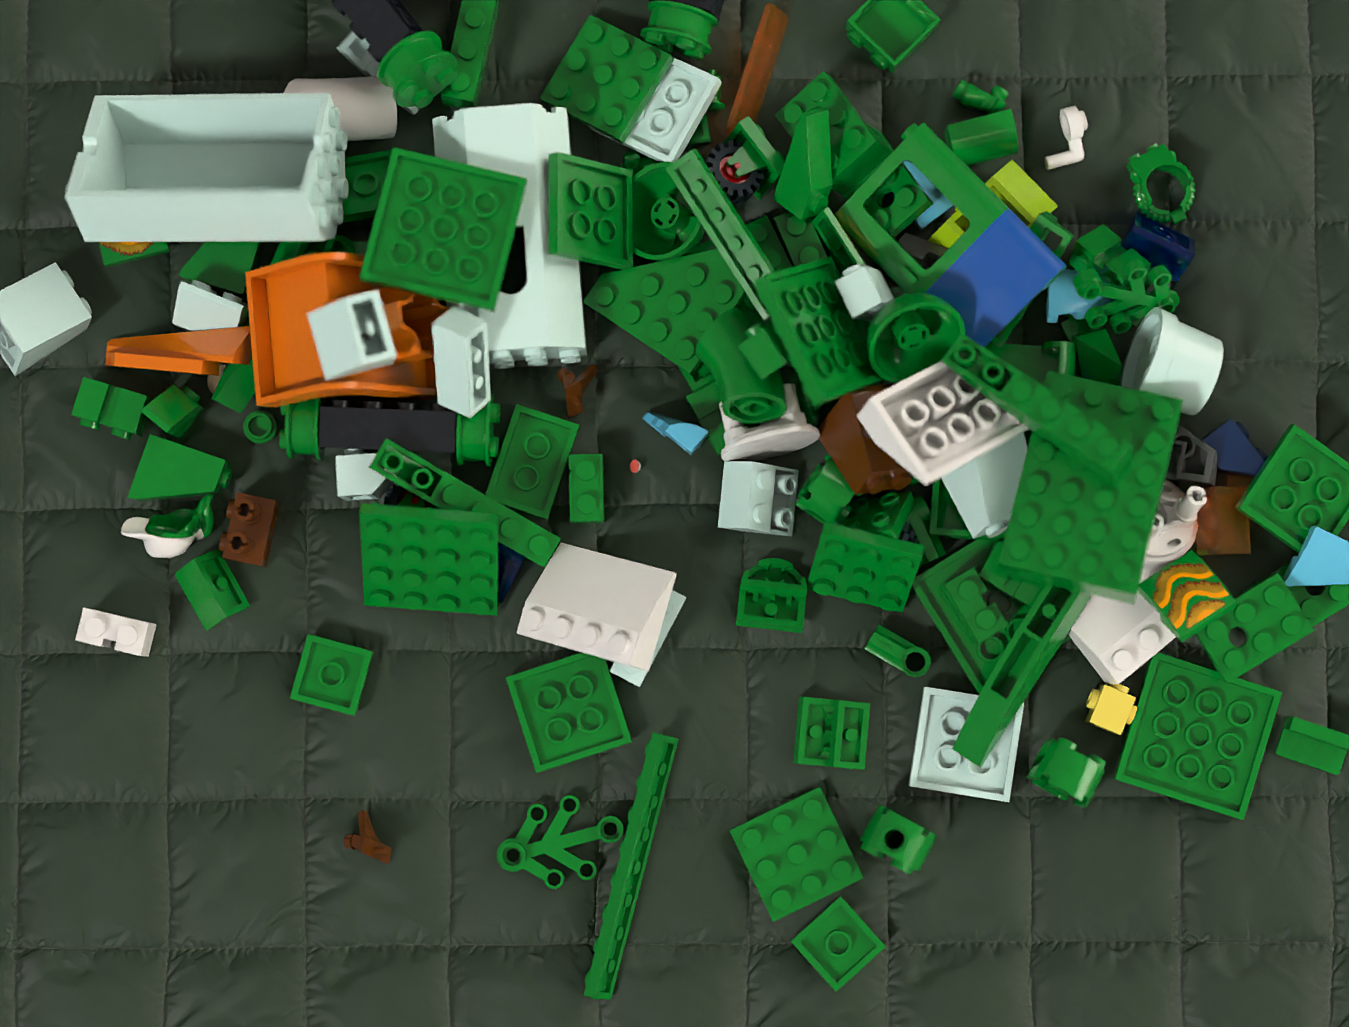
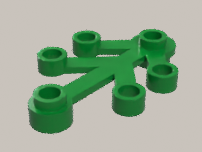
M1139 259L1128 262L1124 267L1130 288L1102 282L1095 269H1085L1079 272L1074 277L1072 283L1080 297L1086 300H1093L1098 296L1116 299L1113 302L1102 306H1095L1086 311L1084 318L1089 327L1092 329L1102 327L1107 322V316L1112 315L1109 319L1112 330L1116 334H1122L1131 328L1133 321L1145 317L1155 307L1170 313L1174 312L1180 298L1176 291L1168 287L1172 276L1167 267L1159 265L1149 272L1148 277L1154 286L1150 293L1145 292L1143 278L1147 275V269ZM1137 304L1141 305V306H1139V307H1137V308H1134V309H1132V310H1130V311L1120 312V311H1122V310H1125V309L1130 308V307H1132V306H1135V305H1137Z
M566 795L561 799L560 809L542 840L528 844L537 824L544 822L548 815L547 808L543 804L535 803L529 807L527 819L516 838L506 839L499 845L496 853L497 861L506 871L517 872L525 869L542 879L546 886L551 889H558L563 885L565 880L563 872L557 868L548 869L531 857L546 854L577 872V875L582 880H591L597 873L596 864L591 860H582L564 848L602 839L606 843H614L622 837L624 825L618 817L609 815L603 817L597 826L560 835L571 815L575 814L580 808V802L576 796ZM571 798L576 802V808L573 811L565 810L563 803L566 799ZM535 807L541 808L544 812L543 818L540 820H535L531 816V811ZM609 822L617 826V832L614 835H608L604 831V826ZM511 848L517 849L520 853V857L516 861H511L507 856V852ZM583 864H590L592 866L593 873L590 876L582 875L580 868ZM552 872L558 873L561 877V881L557 885H552L548 881V876Z

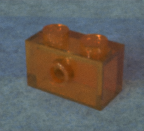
M1248 487L1203 488L1206 492L1205 497H1207V501L1197 513L1198 531L1196 533L1198 556L1251 554L1249 517L1235 508Z

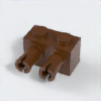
M236 492L235 499H230L227 507L226 517L230 519L228 532L223 531L220 539L219 550L223 551L222 558L267 567L281 503L276 500Z

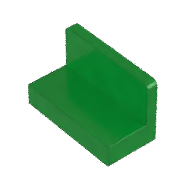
M219 548L194 558L175 573L179 584L206 631L214 628L223 620L239 614L250 607L228 564L222 558Z
M1286 716L1275 754L1334 775H1339L1346 753L1349 751V735L1294 716Z

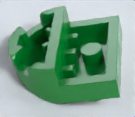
M779 558L760 560L757 565L748 571L746 570L742 576L736 626L802 633L807 595L805 577H802L793 568V564Z

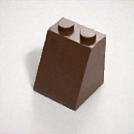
M897 383L867 386L842 396L818 427L820 437L818 438L854 494L868 492L875 494L881 490L888 489L900 490L906 487L912 480V474L873 441L857 417L869 398Z

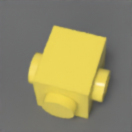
M1121 684L1099 685L1098 690L1092 689L1087 699L1086 707L1090 709L1085 722L1113 734L1121 735L1125 724L1130 725L1135 717L1137 706L1133 704L1136 697L1129 695L1130 688Z

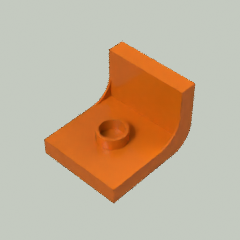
M340 252L310 254L245 272L256 405L280 407L313 398L335 395H367L424 401L438 399L432 324L450 308L441 305L439 299L361 281L359 277L365 255ZM378 290L396 352V359L391 365L326 381L307 314L340 299Z

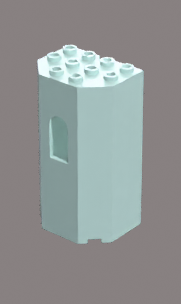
M330 93L97 95L94 97L82 137L84 150L83 153L77 154L65 198L85 242L324 241L335 238L337 225L343 221L342 202L343 199H347L349 193L348 181L345 178L347 135L344 130L341 131L339 125L340 112L338 107H334Z
M527 103L464 108L454 111L453 119L448 121L447 116L433 118L435 157L527 178V186L516 226L524 227L527 283L525 287L516 294H505L500 291L495 312L446 301V307L451 308L454 306L487 320L489 364H494L496 369L515 367L514 361L526 360L528 366L547 365V359H561V363L581 362V357L587 356L580 261L549 254V154L561 152L572 155L567 109L553 107L551 112H546V109L542 108L541 104Z

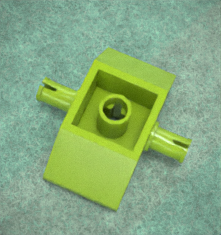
M1013 160L1009 161L985 183L1029 229L1040 213L1047 211L1051 214L1058 207ZM955 208L956 212L927 241L949 249L969 228L970 222Z

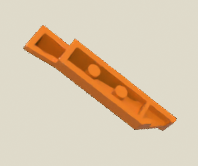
M250 326L111 339L107 342L105 365L219 376L220 362L250 365Z

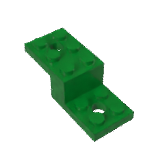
M823 71L779 110L775 116L793 139L802 112L821 107L828 109L832 168L831 189L842 195L847 201L894 150L881 132L862 119L832 77ZM902 163L866 201L865 208L895 238L934 203L905 164ZM894 192L895 198L893 203L889 207L883 208L882 199L884 195Z
M1289 561L1239 591L1240 595L1234 598L1237 606L1195 633L1223 681L1229 683L1314 631L1313 626L1348 606L1349 584L1322 585L1321 592L1316 596L1310 595L1305 586L1288 587L1283 581V577L1289 566ZM1234 627L1243 629L1246 634L1244 644L1239 647L1234 646L1229 641V633Z

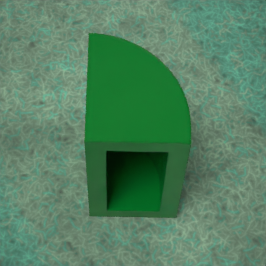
M1011 109L946 126L944 131L947 146L967 166L1018 153L1017 131Z

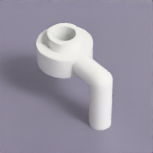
M1076 106L1060 110L1061 127L1065 138L1068 140L1070 151L1044 157L1047 170L1080 162L1084 158L1081 138L1088 125L1085 113L1079 111Z

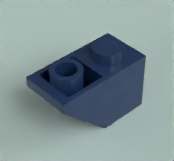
M1232 418L1223 422L1201 439V441L1217 451V472L1255 477L1268 458L1260 448L1255 449L1248 440L1250 435L1246 428L1239 421L1235 423Z

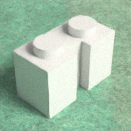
M83 608L75 640L101 647H110L111 641H116L114 650L149 657L157 624L95 609Z

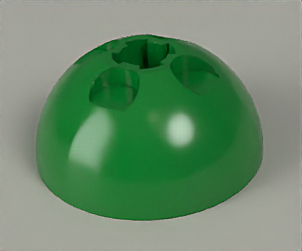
M671 162L649 165L632 177L633 253L649 260L664 261L683 256L699 243L706 232L665 168L671 165Z
M916 292L900 295L882 306L869 326L867 354L871 366L883 379L893 383H900L942 361V358L961 333L965 335V325L956 309L940 297Z

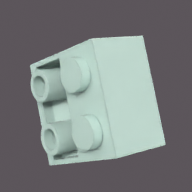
M193 280L191 285L181 281L172 323L188 332L243 327L249 314L248 304L242 302L243 299L224 292L222 297L217 295L218 292L211 289L212 287L197 280Z
M378 290L340 299L307 314L326 381L391 365L397 357Z
M345 449L344 455L336 456L338 497L346 501L379 499L394 482L368 468L377 453L368 454V451H364V449Z
M724 461L718 527L744 532L792 536L795 512L794 502L796 501L799 470L753 461Z

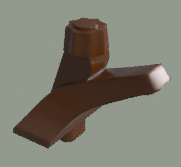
M591 364L576 379L575 374L568 367H563L558 371L557 376L564 387L568 419L583 412L582 396L598 372L597 365Z
M361 810L358 813L360 836L357 834L345 835L343 845L347 849H357L367 856L389 864L392 848L379 841L373 830L368 812Z

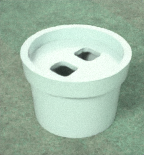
M1155 307L1144 317L1131 341L1124 360L1119 386L1183 400L1181 413L1196 415L1208 401L1218 379L1223 359V343L1220 339L1179 322L1174 314Z

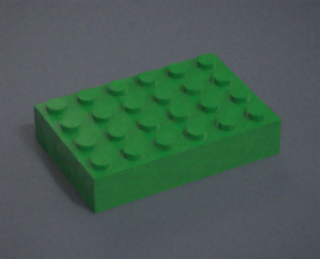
M1047 371L1044 387L1133 444V458L1112 484L1032 431L998 563L999 572L1005 575L1135 605L1179 424L1183 400Z

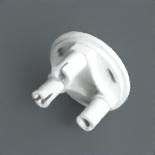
M784 384L787 404L784 415L776 420L760 423L758 427L748 428L744 426V423L730 419L724 415L721 402L718 404L725 430L723 435L726 445L721 451V457L724 461H756L780 456L804 448L819 439V429L811 424H807L805 413L800 411L795 384Z
M1165 479L1145 563H1169L1183 556L1191 548L1198 531L1197 513L1207 501V497H1205L1206 492L1203 488L1192 486L1185 494L1180 488Z

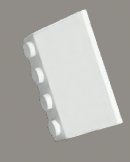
M942 361L869 398L857 415L873 441L925 486L1030 429L942 363Z
M560 542L525 601L516 633L649 671L677 573Z
M1172 562L1165 564L1144 563L1140 583ZM1139 590L1135 605L1087 594L1091 598L1068 632L1070 638L1106 684L1121 683L1176 638L1161 622L1160 613L1139 594Z

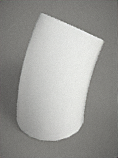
M377 76L328 79L295 78L289 82L284 93H330L334 107L339 109V125L341 131L344 130L346 132L347 141L394 138L396 134L397 106L393 99V90L391 87L384 86Z

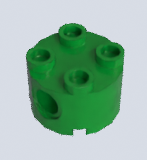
M827 453L823 457L827 462L823 467L819 464L816 466L797 495L799 499L797 498L794 504L822 524L824 522L841 524L852 509L847 504L855 495L860 496L861 494H854L833 459Z
M1049 737L1040 748L1026 776L1027 779L1033 780V784L1064 801L1069 796L1076 798L1073 803L1074 805L1086 808L1105 772L1103 768L1106 761L1090 753L1087 756L1075 751L1077 745L1065 738L1059 737L1056 740Z
M878 803L860 837V840L863 841L861 849L881 859L884 854L892 857V866L912 875L914 870L920 871L938 835L930 831L928 832L925 828L890 809L887 810L886 807ZM896 832H902L904 835V844L899 849H893L890 845V838Z

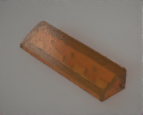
M771 3L765 4L726 125V132L729 135L738 122L747 116L756 123L788 24V17Z

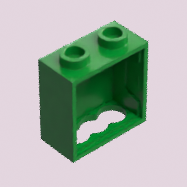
M867 0L847 20L845 29L848 31L847 37L855 46L859 48L864 46L872 54L870 58L878 68L883 71L887 68L893 74L938 28L941 19L921 0Z

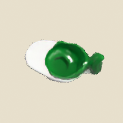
M206 494L201 498L196 510L178 509L166 515L154 514L150 518H129L122 525L121 534L143 540L147 553L152 557L171 558L181 555L190 547L194 540L206 538L212 533L214 528L211 508L213 494Z

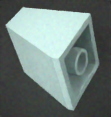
M56 262L0 290V354L15 376L85 331L91 321L92 311L88 302L83 297L79 298L73 289L74 284L70 275L65 270L61 271Z
M1024 432L941 477L973 539L983 535L992 538L1008 528L1027 453Z

